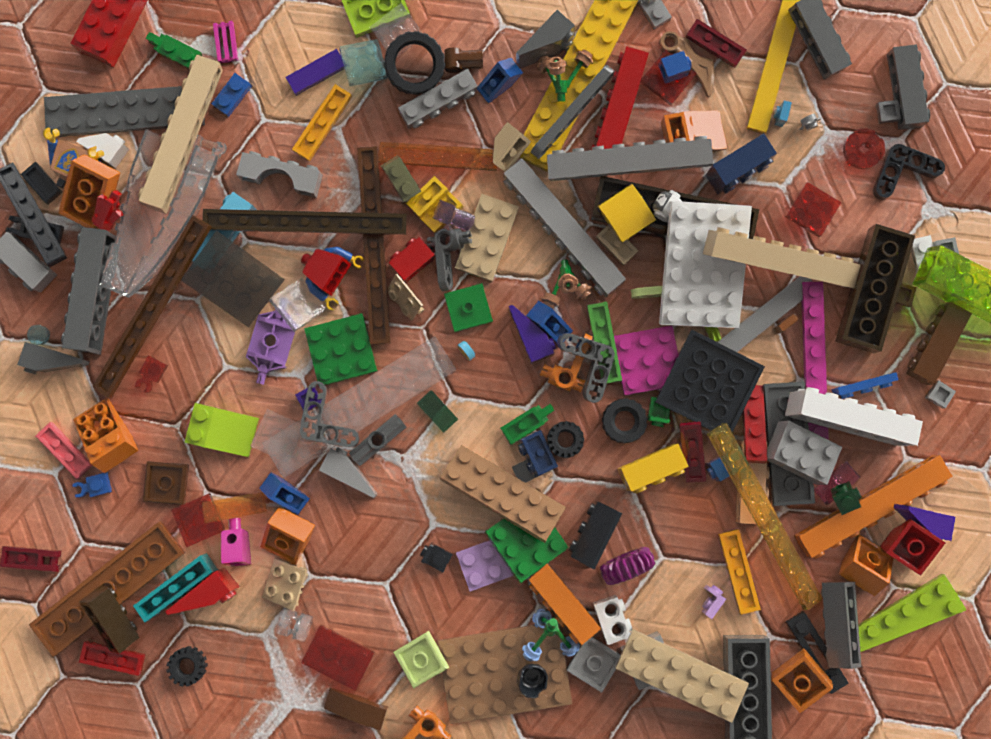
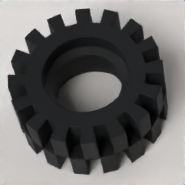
M559 422L550 429L547 443L553 454L562 458H569L578 454L582 449L584 434L580 427L573 422ZM569 432L572 434L573 444L570 447L564 448L559 445L558 436L560 433Z
M187 646L174 652L166 665L169 666L166 670L167 673H170L169 679L173 678V683H180L179 686L182 687L198 682L207 670L205 668L208 666V663H205L207 658L202 656V651H197L198 648L196 647L191 648V646ZM187 658L193 661L194 671L191 674H185L181 671L180 663L183 659Z

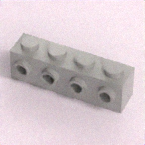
M466 69L398 107V110L408 129L412 127L415 129L424 124V120L439 116L442 110L455 107L459 104L458 101L473 97L478 86L469 70Z

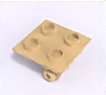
M395 274L387 289L388 295L401 307L402 313L412 321L417 314L419 315L424 311L423 304L400 276Z
M274 558L262 598L294 611L295 607L299 605L298 600L303 592L301 588L305 586L303 583L306 576H308V569L298 568Z

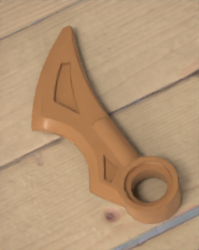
M671 31L664 33L659 40L661 51L666 54H676L684 51L686 57L688 56L691 60V71L698 78L706 96L709 98L714 86L715 72L713 59L698 56L692 50L689 39L679 37L675 32ZM671 38L674 41V46L667 47L664 44V40Z

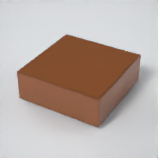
M795 314L788 316L774 327L775 331L779 334L784 332L798 321V317Z

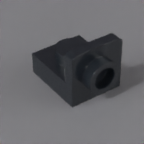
M431 543L430 546L425 545L420 554L423 557L422 563H426L442 573L453 555L434 543Z

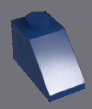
M512 58L499 61L479 84L477 90L488 103H491L509 89L523 72Z
M540 301L526 315L556 343L560 335L565 333L571 334L573 331L552 308Z
M272 472L259 488L270 500L297 515L310 499L288 481Z

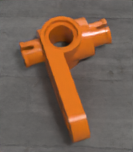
M585 333L583 338L592 340L593 336ZM584 343L581 350L584 354H586L589 344ZM575 356L570 369L556 364L553 368L544 363L540 376L548 378L547 383L570 392L572 388L581 392L585 380L579 379L576 376L584 358ZM565 373L570 377L568 384L560 383V374Z
M416 705L414 710L408 715L416 722L401 738L415 739L420 733L428 739H450L451 734L444 730L446 725L439 720L434 712L428 709L423 711ZM431 720L434 726L426 728L423 725V721Z

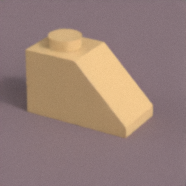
M507 122L495 137L493 163L506 172L513 166L531 141Z

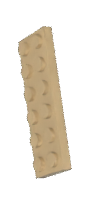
M634 629L631 630L615 666L617 670L731 723L749 685L748 682Z

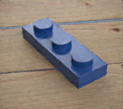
M895 372L832 389V392L841 396V399L854 396L853 392L860 390V393L863 394L873 391L872 387L879 385L880 389L893 386L892 382L897 381L898 376Z

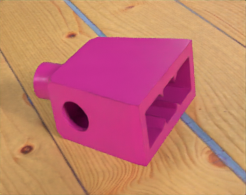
M241 518L228 519L229 530L221 532V564L231 567L252 565L248 531L241 529Z

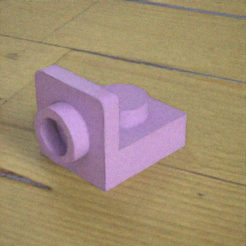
M705 585L704 588L713 596L712 598L708 597L703 603L702 607L704 609L702 612L713 619L726 598L722 596L723 591L715 585L712 587Z

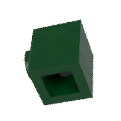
M850 481L838 484L830 489L832 497L842 515L861 507L859 500L862 499V496L857 487L853 489Z

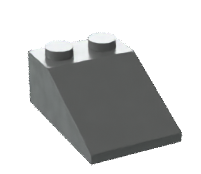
M557 9L516 52L517 66L521 69L537 63L543 56L554 57L563 50L567 51L573 44L575 25Z

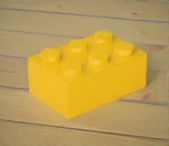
M671 444L621 466L617 470L626 490L637 494L646 490V485L650 483L657 485L666 481L665 477L668 475L675 477L684 473V468L689 466L679 444Z

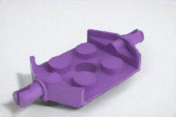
M280 298L278 309L258 314L246 358L258 368L259 374L256 383L264 385L268 372L287 367L285 366L296 328H298V325L285 312L289 300ZM270 335H274L276 338L273 346L266 344V338Z

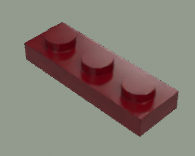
M696 19L685 37L733 68H736L747 49L699 19Z
M701 422L680 423L682 451L689 466L684 468L686 483L707 482Z

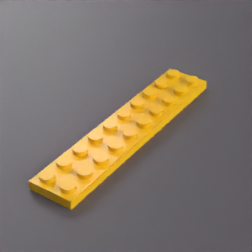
M594 0L573 40V44L569 47L563 59L566 62L565 72L560 74L561 80H568L578 64L574 60L576 52L583 49L590 52L593 64H590L588 68L581 66L570 87L567 88L565 101L563 102L557 101L553 82H551L524 133V136L531 143L520 155V159L522 158L524 161L548 172L547 155L552 154V151L562 149L578 116L540 159L531 153L532 148L604 68L638 0Z

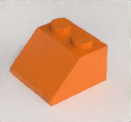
M279 507L267 523L260 547L296 566L312 536L315 525Z
M859 534L842 560L839 575L850 582H855V585L875 597L890 583L894 558L881 547Z

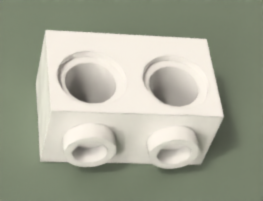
M613 595L593 602L607 645L627 639L632 626L629 618L625 619L623 611H626L623 600H618V597ZM607 605H615L616 609L613 614L605 613ZM615 624L622 625V631L618 634L612 633V627Z

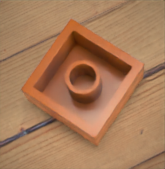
M804 648L772 672V681L799 713L833 689L832 680Z

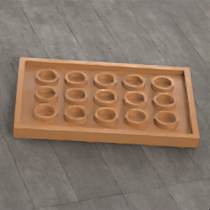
M535 625L438 640L439 650L449 666L442 673L450 724L571 705L572 698L565 655L562 654L563 651L560 648L562 640L557 635L547 636L539 646L542 653L538 661L526 660L522 651L524 645H527L528 642L536 643L543 634L544 628L539 626L537 628ZM527 664H539L546 670L548 675L547 688L540 692L538 698L525 697L521 694L516 682L518 672Z

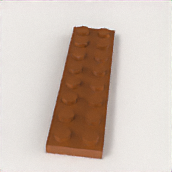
M159 521L31 622L29 626L52 657H55L94 626L81 606L80 600L99 586L113 589L117 595L116 600L121 605L183 556L185 551L165 525Z

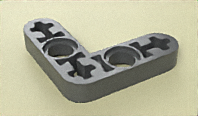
M565 333L560 335L557 340L560 350L592 360L583 389V397L588 402H599L603 397L615 355L614 350L608 345L574 334ZM569 337L570 342L577 343L576 347H566V344L563 343L564 339ZM584 343H588L591 347L588 354H584L581 350ZM606 350L608 357L603 358L600 353ZM597 362L605 363L606 366L597 365ZM597 368L603 371V377L599 380L594 377V372ZM591 382L600 383V386L591 384ZM594 390V392H596L597 395L592 397V395L589 394V391Z
M312 382L307 390L300 425L301 436L306 440L343 447L356 446L359 442V434L355 430L321 423L327 388L322 382ZM317 385H320V389L323 390L322 393L318 394L317 400H321V404L310 401V398L315 399V393L312 392V389L316 388ZM312 405H316L319 408L318 415L314 417L308 414V408ZM306 418L318 420L317 424L312 423V429L315 430V433H311L310 437H307V433L304 432V429L308 428L310 422H305ZM327 429L335 431V438L333 440L325 439L324 432ZM339 430H343L341 435L346 436L349 435V432H352V436L356 437L355 441L347 444L348 441L346 439L340 438L341 443H338Z

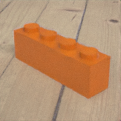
M546 564L528 579L531 582L529 585L531 590L536 595L541 594L544 598L542 601L544 606L549 611L554 610L558 615L555 619L562 627H568L571 631L568 635L576 644L580 642L583 645L601 629L549 564Z

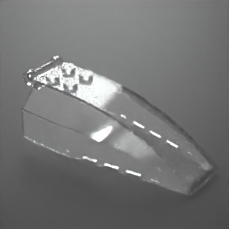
M147 129L145 130L131 166L125 189L128 191L125 204L122 203L120 208L123 211V216L121 217L120 224L116 223L115 230L118 232L115 243L110 245L109 256L105 264L100 286L130 298L159 272L192 215L197 216L210 187L220 157L227 150L225 143L219 141L212 142L197 135L169 205L168 212L164 214L144 207L138 198L140 189L144 188L147 181L146 173L153 166L154 153L159 151L161 145L160 135ZM202 147L211 149L212 151L210 152V151H208V150H206V149H204V148H202Z

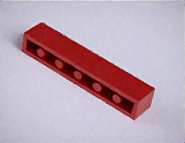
M626 46L624 53L620 52L617 64H620L619 71L615 70L611 82L615 83L613 90L609 89L606 101H609L608 108H603L600 118L604 120L602 127L598 126L595 138H598L597 145L592 144V147L604 146V149H610L612 145L622 144L649 55L648 52Z

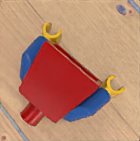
M330 247L324 250L316 249L312 255L306 253L301 258V263L305 265L302 273L307 276L305 281L310 293L321 302L325 301L327 308L330 310H334L329 306L331 300H334L338 305L339 302L335 298L330 299L328 295H333L350 268L351 263L349 261L353 262V266L356 269L362 268L355 263L356 260L365 261L362 256L354 257L352 253L340 247Z

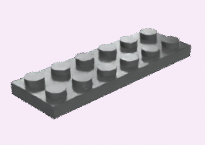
M805 382L763 384L768 446L780 421H791L809 430L808 422L785 416L790 392L805 389ZM769 462L773 506L815 503L814 483Z

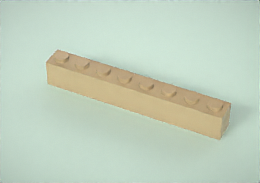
M196 55L195 60L191 61L189 75L182 83V93L175 100L174 113L169 116L168 128L166 133L164 132L161 136L159 151L154 153L153 166L147 171V181L144 188L142 187L138 194L139 202L144 207L167 214L223 69L220 62L200 55Z
M717 227L716 231L708 230L703 250L704 255L855 288L861 265L853 263L854 259L841 256V260L836 259L837 255L824 252V256L818 255V250L807 248L806 252L801 251V246L789 244V248L783 247L784 242L772 240L770 244L765 242L766 238L754 236L753 239L747 238L748 234L735 232V235L729 234L730 230Z

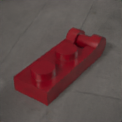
M2 546L0 567L58 572L60 569L58 560L61 557L62 551ZM45 556L50 557L49 564H44Z

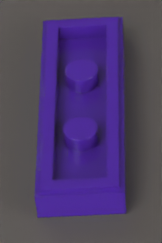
M335 49L286 76V79L297 96L342 71L347 66L338 50Z

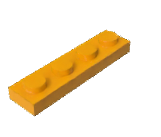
M335 84L292 148L293 152L310 162L353 97L352 94Z
M739 529L718 534L739 614L743 615L761 610Z

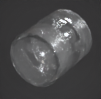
M285 608L280 617L276 633L286 637L292 635L293 639L305 642L312 625L313 616L304 613L297 615V611ZM296 620L294 628L291 629L292 621Z

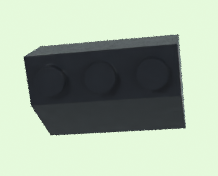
M596 501L595 504L591 503L586 513L589 517L586 522L582 521L577 531L580 535L577 541L573 539L568 549L571 551L570 556L593 570H595L622 515L621 512L599 501Z

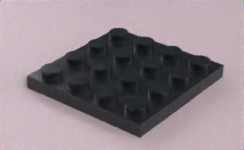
M690 330L655 403L692 422H701L702 427L729 439L765 366L694 330Z

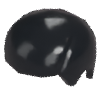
M527 664L522 667L518 672L516 681L521 694L527 698H538L540 692L547 688L548 675L546 670L539 664Z

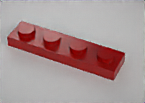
M756 385L742 412L745 463L766 464L767 444L763 385Z

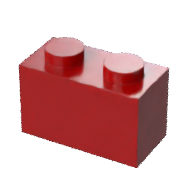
M420 237L411 239L407 242L406 248L403 251H397L390 257V266L405 283L436 259L435 254Z

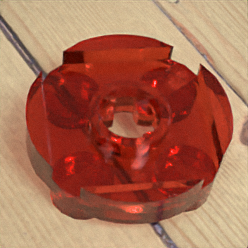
M862 128L847 137L844 142L843 153L849 166L857 169H869L878 164L883 158L885 143L882 137L880 138L876 134L877 132L872 129ZM862 144L865 145V148L869 149L865 154L860 151Z

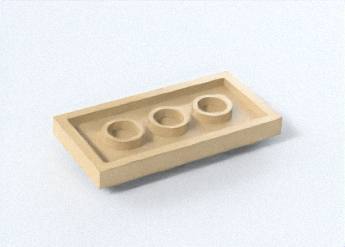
M481 194L469 227V231L472 234V237H469V239H472V243L464 244L455 269L493 282L519 206Z

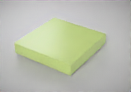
M429 631L393 652L413 689L449 668Z

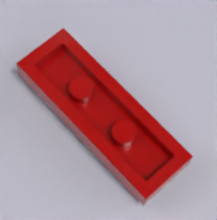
M85 641L83 642L79 663L139 676L142 673L146 654L126 649L119 654L111 652L106 645Z

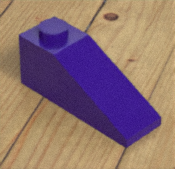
M510 305V314L531 364L554 355L553 350L556 347L553 339H548L545 332L515 306Z
M894 504V509L906 521L912 519L941 540L952 541L956 517L911 506Z

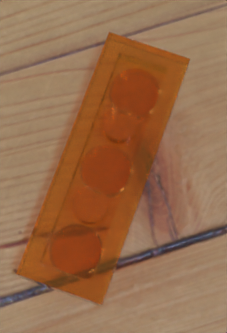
M263 492L202 502L205 523L267 512L265 494Z

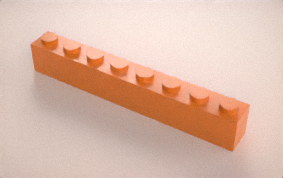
M932 455L862 495V499L859 500L860 508L844 515L838 509L794 534L804 554L807 557L817 559L823 556L828 548L831 547L833 549L842 545V540L847 537L854 538L859 535L861 529L875 526L880 518H888L896 513L894 504L909 506L913 503V499L927 496L931 493L930 490L932 488H940L948 483L947 480L953 476L941 455Z

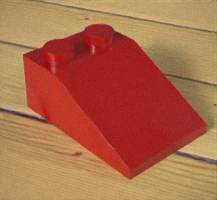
M226 568L220 569L212 573L165 612L167 615L214 605L218 602L223 604L237 594L235 590L240 586Z

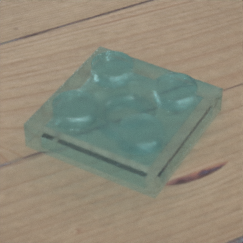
M378 39L339 47L349 86L388 79Z

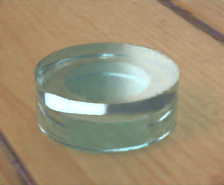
M33 325L27 332V338L33 344L43 345L49 340L50 332L45 326Z

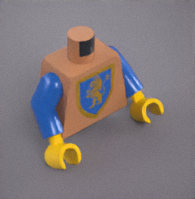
M48 127L44 129L43 136L48 140L50 169L60 175L56 186L64 189L71 160L85 154L100 162V158L104 156V151L100 150L96 153V146L89 148L87 151L64 140H56L55 138L60 134L59 131L54 129L51 134Z

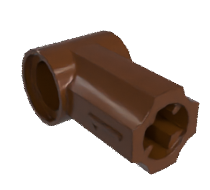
M454 47L444 50L446 72L458 73L463 69L483 68L482 50L462 51L460 48Z

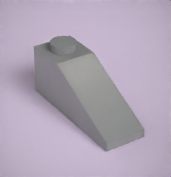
M339 447L336 450L330 448L319 471L375 498L377 492L352 458L347 456L348 452Z

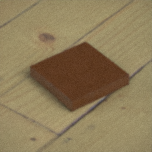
M147 461L143 502L185 505L189 464Z

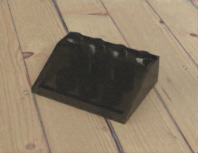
M218 231L214 233L181 279L185 284L247 327L251 325L285 280Z

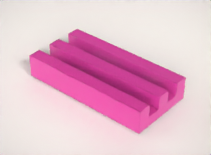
M228 21L229 23L221 22V24L213 23L217 60L220 63L239 61L233 21ZM227 28L230 30L233 57L229 55ZM220 29H222L225 58L222 56Z

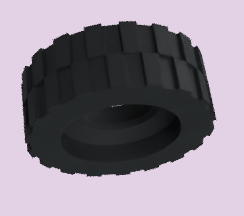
M626 398L612 402L603 413L602 427L606 432L605 434L611 440L618 443H631L638 440L645 433L648 425L645 409L641 407V404L636 403L635 400ZM621 411H628L634 417V426L628 431H621L615 425V417Z

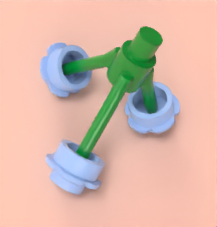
M541 608L533 614L532 621L535 623V627L544 628V632L536 643L528 642L527 645L522 647L523 656L526 660H539L542 653L539 646L547 636L557 635L562 640L560 648L563 651L562 654L567 655V657H572L579 651L580 644H576L571 637L563 636L558 628L557 620L552 618L549 611Z

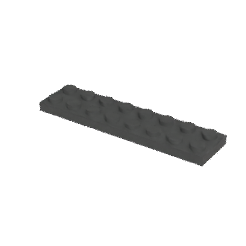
M182 86L44 97L45 129L49 127L51 134L54 129H57L60 133L58 137L168 128L169 116L174 113L175 100L182 93ZM205 118L201 126L205 125Z

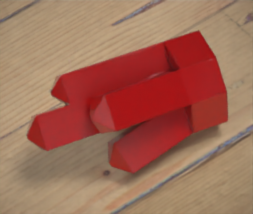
M118 190L112 191L109 198L104 194L97 197L95 212L91 220L93 225L99 229L112 230L115 223L123 216V213L118 209L121 205L119 199L122 195Z

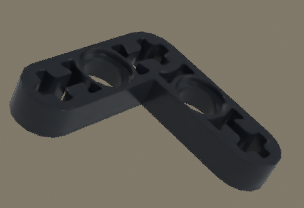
M895 144L887 151L873 188V194L880 200L891 196L903 168L929 178H937L945 171V164L936 157L902 144ZM896 150H898V151H899V155H901V156H899L898 158H896V157H895L896 154L893 153V152H895ZM913 156L920 159L921 163L919 166H914L911 163ZM934 164L936 165V169L938 170L935 173L933 172V168L931 167ZM887 167H892L895 170L894 177L887 176L885 172ZM887 181L889 183L886 184L885 190L888 192L882 194V190L879 188L884 186Z

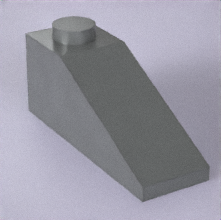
M25 342L17 365L25 367V372L36 374L37 371L51 372L87 366L90 361Z

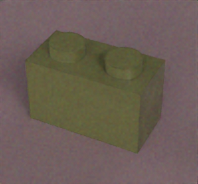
M398 155L381 165L382 170L402 201L405 202L421 192Z

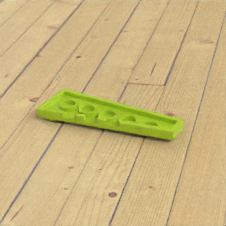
M940 574L858 624L860 652L966 611L967 609L946 575Z

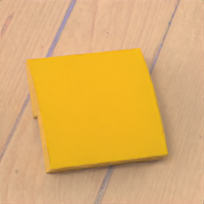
M435 176L420 189V193L413 196L406 203L434 233L441 230L464 208L463 204Z
M633 184L598 206L620 242H624L656 220Z

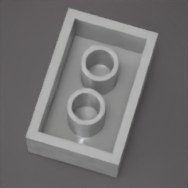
M780 421L767 448V461L816 485H828L842 446L791 421Z

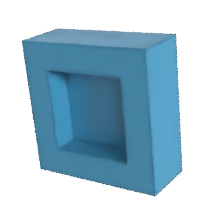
M784 100L780 106L776 107L773 116L776 118V126L783 127L787 122L792 102Z

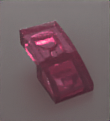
M844 462L832 472L828 485H817L814 491L828 505L834 501L830 489L848 481L853 485L860 476L848 462Z

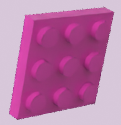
M673 325L614 336L624 396L661 389L678 356Z

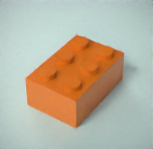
M85 154L71 160L58 213L84 227L99 229L93 225L91 220L95 212L97 197L104 194L109 198L111 192L117 188L121 173Z

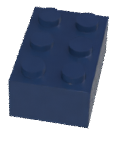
M763 133L714 163L705 176L718 195L722 192L727 194L740 182L743 184L751 179L752 175L756 172L761 173L774 162L773 158L777 152Z

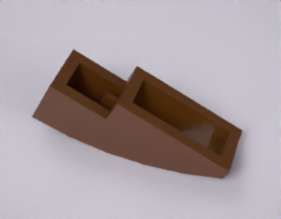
M330 688L324 709L353 722L381 731L388 706L369 701L365 697Z

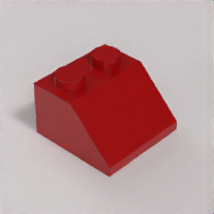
M909 519L892 529L880 547L891 557L921 576L946 542L912 519Z

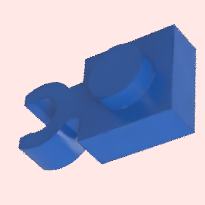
M108 472L86 477V483L76 482L73 484V487L80 486L82 488L81 493L75 495L76 498L84 497L88 492L90 497L112 492Z

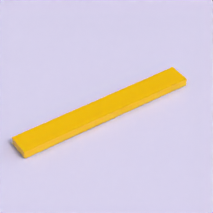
M800 0L781 1L746 129L762 134L767 133L796 24L788 10Z

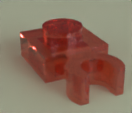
M148 355L139 371L143 377L136 381L135 387L140 388L145 383L146 389L144 392L150 393L152 382L159 383L168 365Z

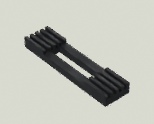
M801 611V613L785 622L801 647L822 668L804 637L809 633L811 634L825 659L827 647L806 613ZM830 668L824 671L832 680L833 689L829 691L830 694L849 684L840 668Z

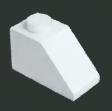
M107 133L79 138L76 141L87 150L96 146V153L100 150L104 151V156L101 159L114 168L118 166L129 150L123 145L125 143L123 139L117 135L112 137Z

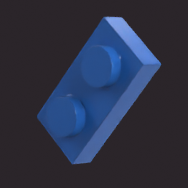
M234 73L211 104L229 117L251 89L252 85Z

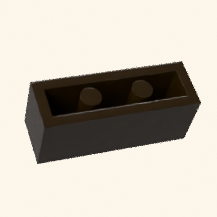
M99 586L79 602L111 652L120 654L140 638L136 632L137 627L127 618V611L116 600L117 595L115 591L108 587Z

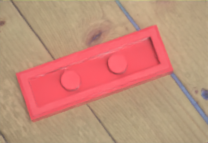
M49 422L35 436L76 479L83 476L93 466L86 456L53 422Z

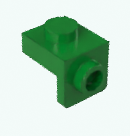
M651 397L647 421H651L652 426L664 427V424L670 423V410L655 403L657 397Z

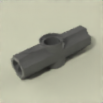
M395 414L377 430L370 433L349 454L361 466L407 427ZM377 434L383 437V442L379 446L373 443V437Z

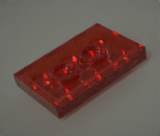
M320 625L301 663L356 691L375 652Z

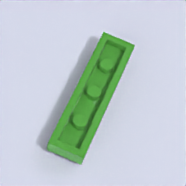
M602 302L587 305L593 341L612 347L615 353L607 383L622 381L608 303ZM606 350L601 351L600 355H602L603 358L608 357ZM598 362V365L606 366L605 363ZM599 368L600 378H602L603 371Z

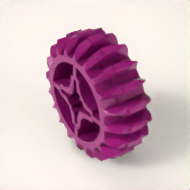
M641 547L603 563L600 567L601 576L607 585L619 584L652 569L656 564L655 558L648 547Z

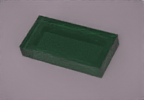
M432 390L417 402L418 406L443 433L459 420Z

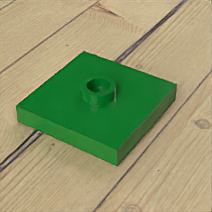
M483 283L444 294L455 333L493 322Z

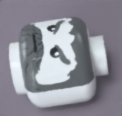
M673 190L661 192L652 206L655 217L668 222L670 201L682 202L679 199L681 196Z

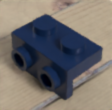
M541 430L518 440L519 452L522 456L526 457L528 461L526 466L531 475L534 474L535 477H538L558 467Z

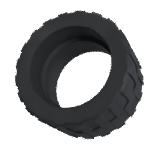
M409 31L397 36L387 48L384 61L386 76L390 83L397 90L408 95H419L434 88L442 78L445 68V56L440 44L433 37L419 31ZM416 44L423 46L432 56V72L422 82H408L397 72L395 64L397 54L407 45Z

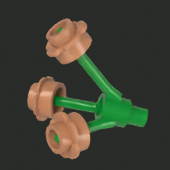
M583 49L576 52L574 60L578 64L568 80H561L560 74L565 72L566 66L565 60L561 59V57L543 56L538 60L536 67L542 74L550 76L555 87L558 102L565 101L567 88L570 87L581 66L588 68L590 64H593L592 54L587 50Z
M564 259L561 261L560 274L552 294L545 293L541 300L545 305L554 309V307L560 306L558 304L560 298L556 296L559 287L563 293L574 292L577 296L576 299L585 300L592 295V286H589L587 282L581 285L572 272L569 261Z

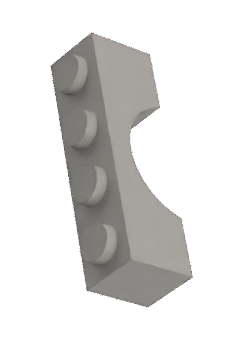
M249 151V154L242 152L236 174L240 180L261 184L266 177L272 174H284L292 179L294 189L298 194L314 198L318 196L323 177L315 166L307 165L302 167L294 161L288 160L286 163L274 156L265 158L253 151Z

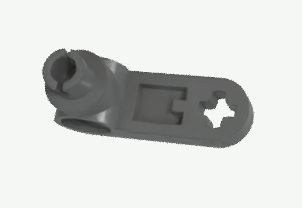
M460 228L452 230L441 229L435 233V237L427 238V242H431L427 243V246L430 250L435 249L438 284L442 291L452 290L451 252L463 248L464 244L472 243V239H469V237H472L469 230L462 232ZM450 236V242L446 245L445 240Z

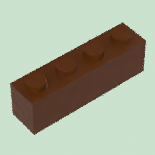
M951 301L941 304L937 308L935 320L926 328V337L919 342L916 348L918 350L917 354L910 359L907 365L909 369L906 374L926 385L936 383L972 315L971 312Z

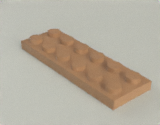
M463 445L460 446L440 476V480L544 543L566 509L562 504Z

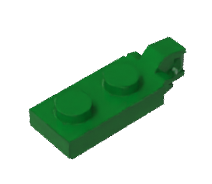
M149 32L145 38L150 44L154 45L153 49L159 55L189 69L191 61L195 60L196 55L202 56L200 51L162 33L159 37Z
M551 404L542 409L538 405L513 419L500 429L510 445L544 425L548 421L546 416L555 410Z

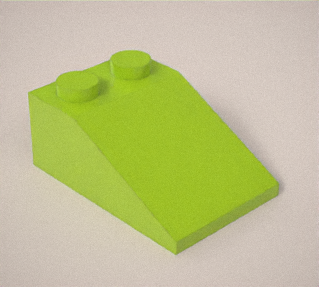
M195 403L184 443L249 457L259 418Z

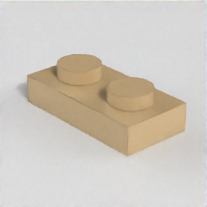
M610 224L596 236V239L623 266L638 252L628 240L620 242Z

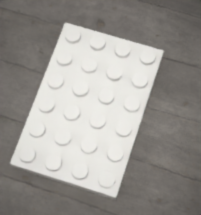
M670 201L659 324L739 328L746 264L704 255L703 250L708 230L716 231L717 227L730 230L729 234L735 235V232L748 234L747 238H749L752 206Z

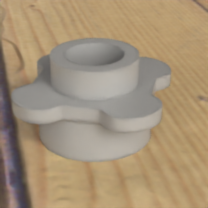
M811 114L800 120L802 124L800 130L806 128L809 131L816 128L821 117L817 118L815 114Z

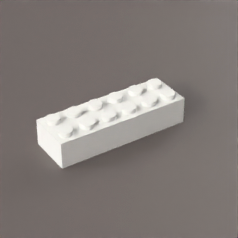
M807 387L806 390L798 389V391L790 392L785 412L787 417L895 446H918L923 421L916 420L914 415L902 414L901 416L892 409L884 408L879 410L877 405L864 403V405L857 404L858 400L851 398L839 399V395L833 393H826L824 395L819 393L818 389Z

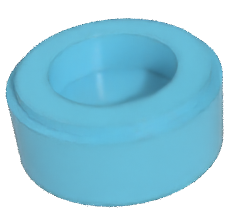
M462 341L457 345L467 360L470 361L475 357L473 349L467 342Z

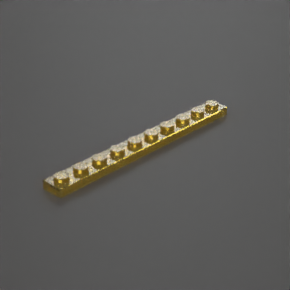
M722 423L707 435L803 610H809L820 602L822 597L728 424Z

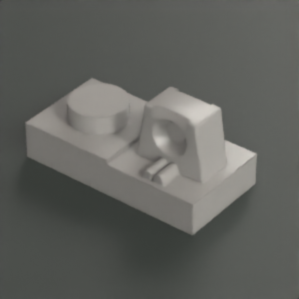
M638 0L639 7L653 29L671 20L672 16L661 0Z

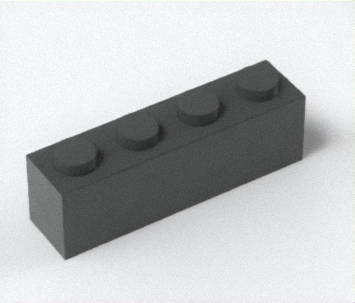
M800 0L788 10L824 80L843 71L852 64L849 53L845 51L841 43V37L836 33L831 18L823 8L822 0Z
M917 44L893 47L887 53L893 99L898 100L901 120L897 122L898 130L921 128L930 119V110L926 104L927 91L923 85L924 72L920 66L921 53L918 51Z
M855 582L822 583L821 595L824 605V637L827 646L826 660L828 661V668L861 667Z

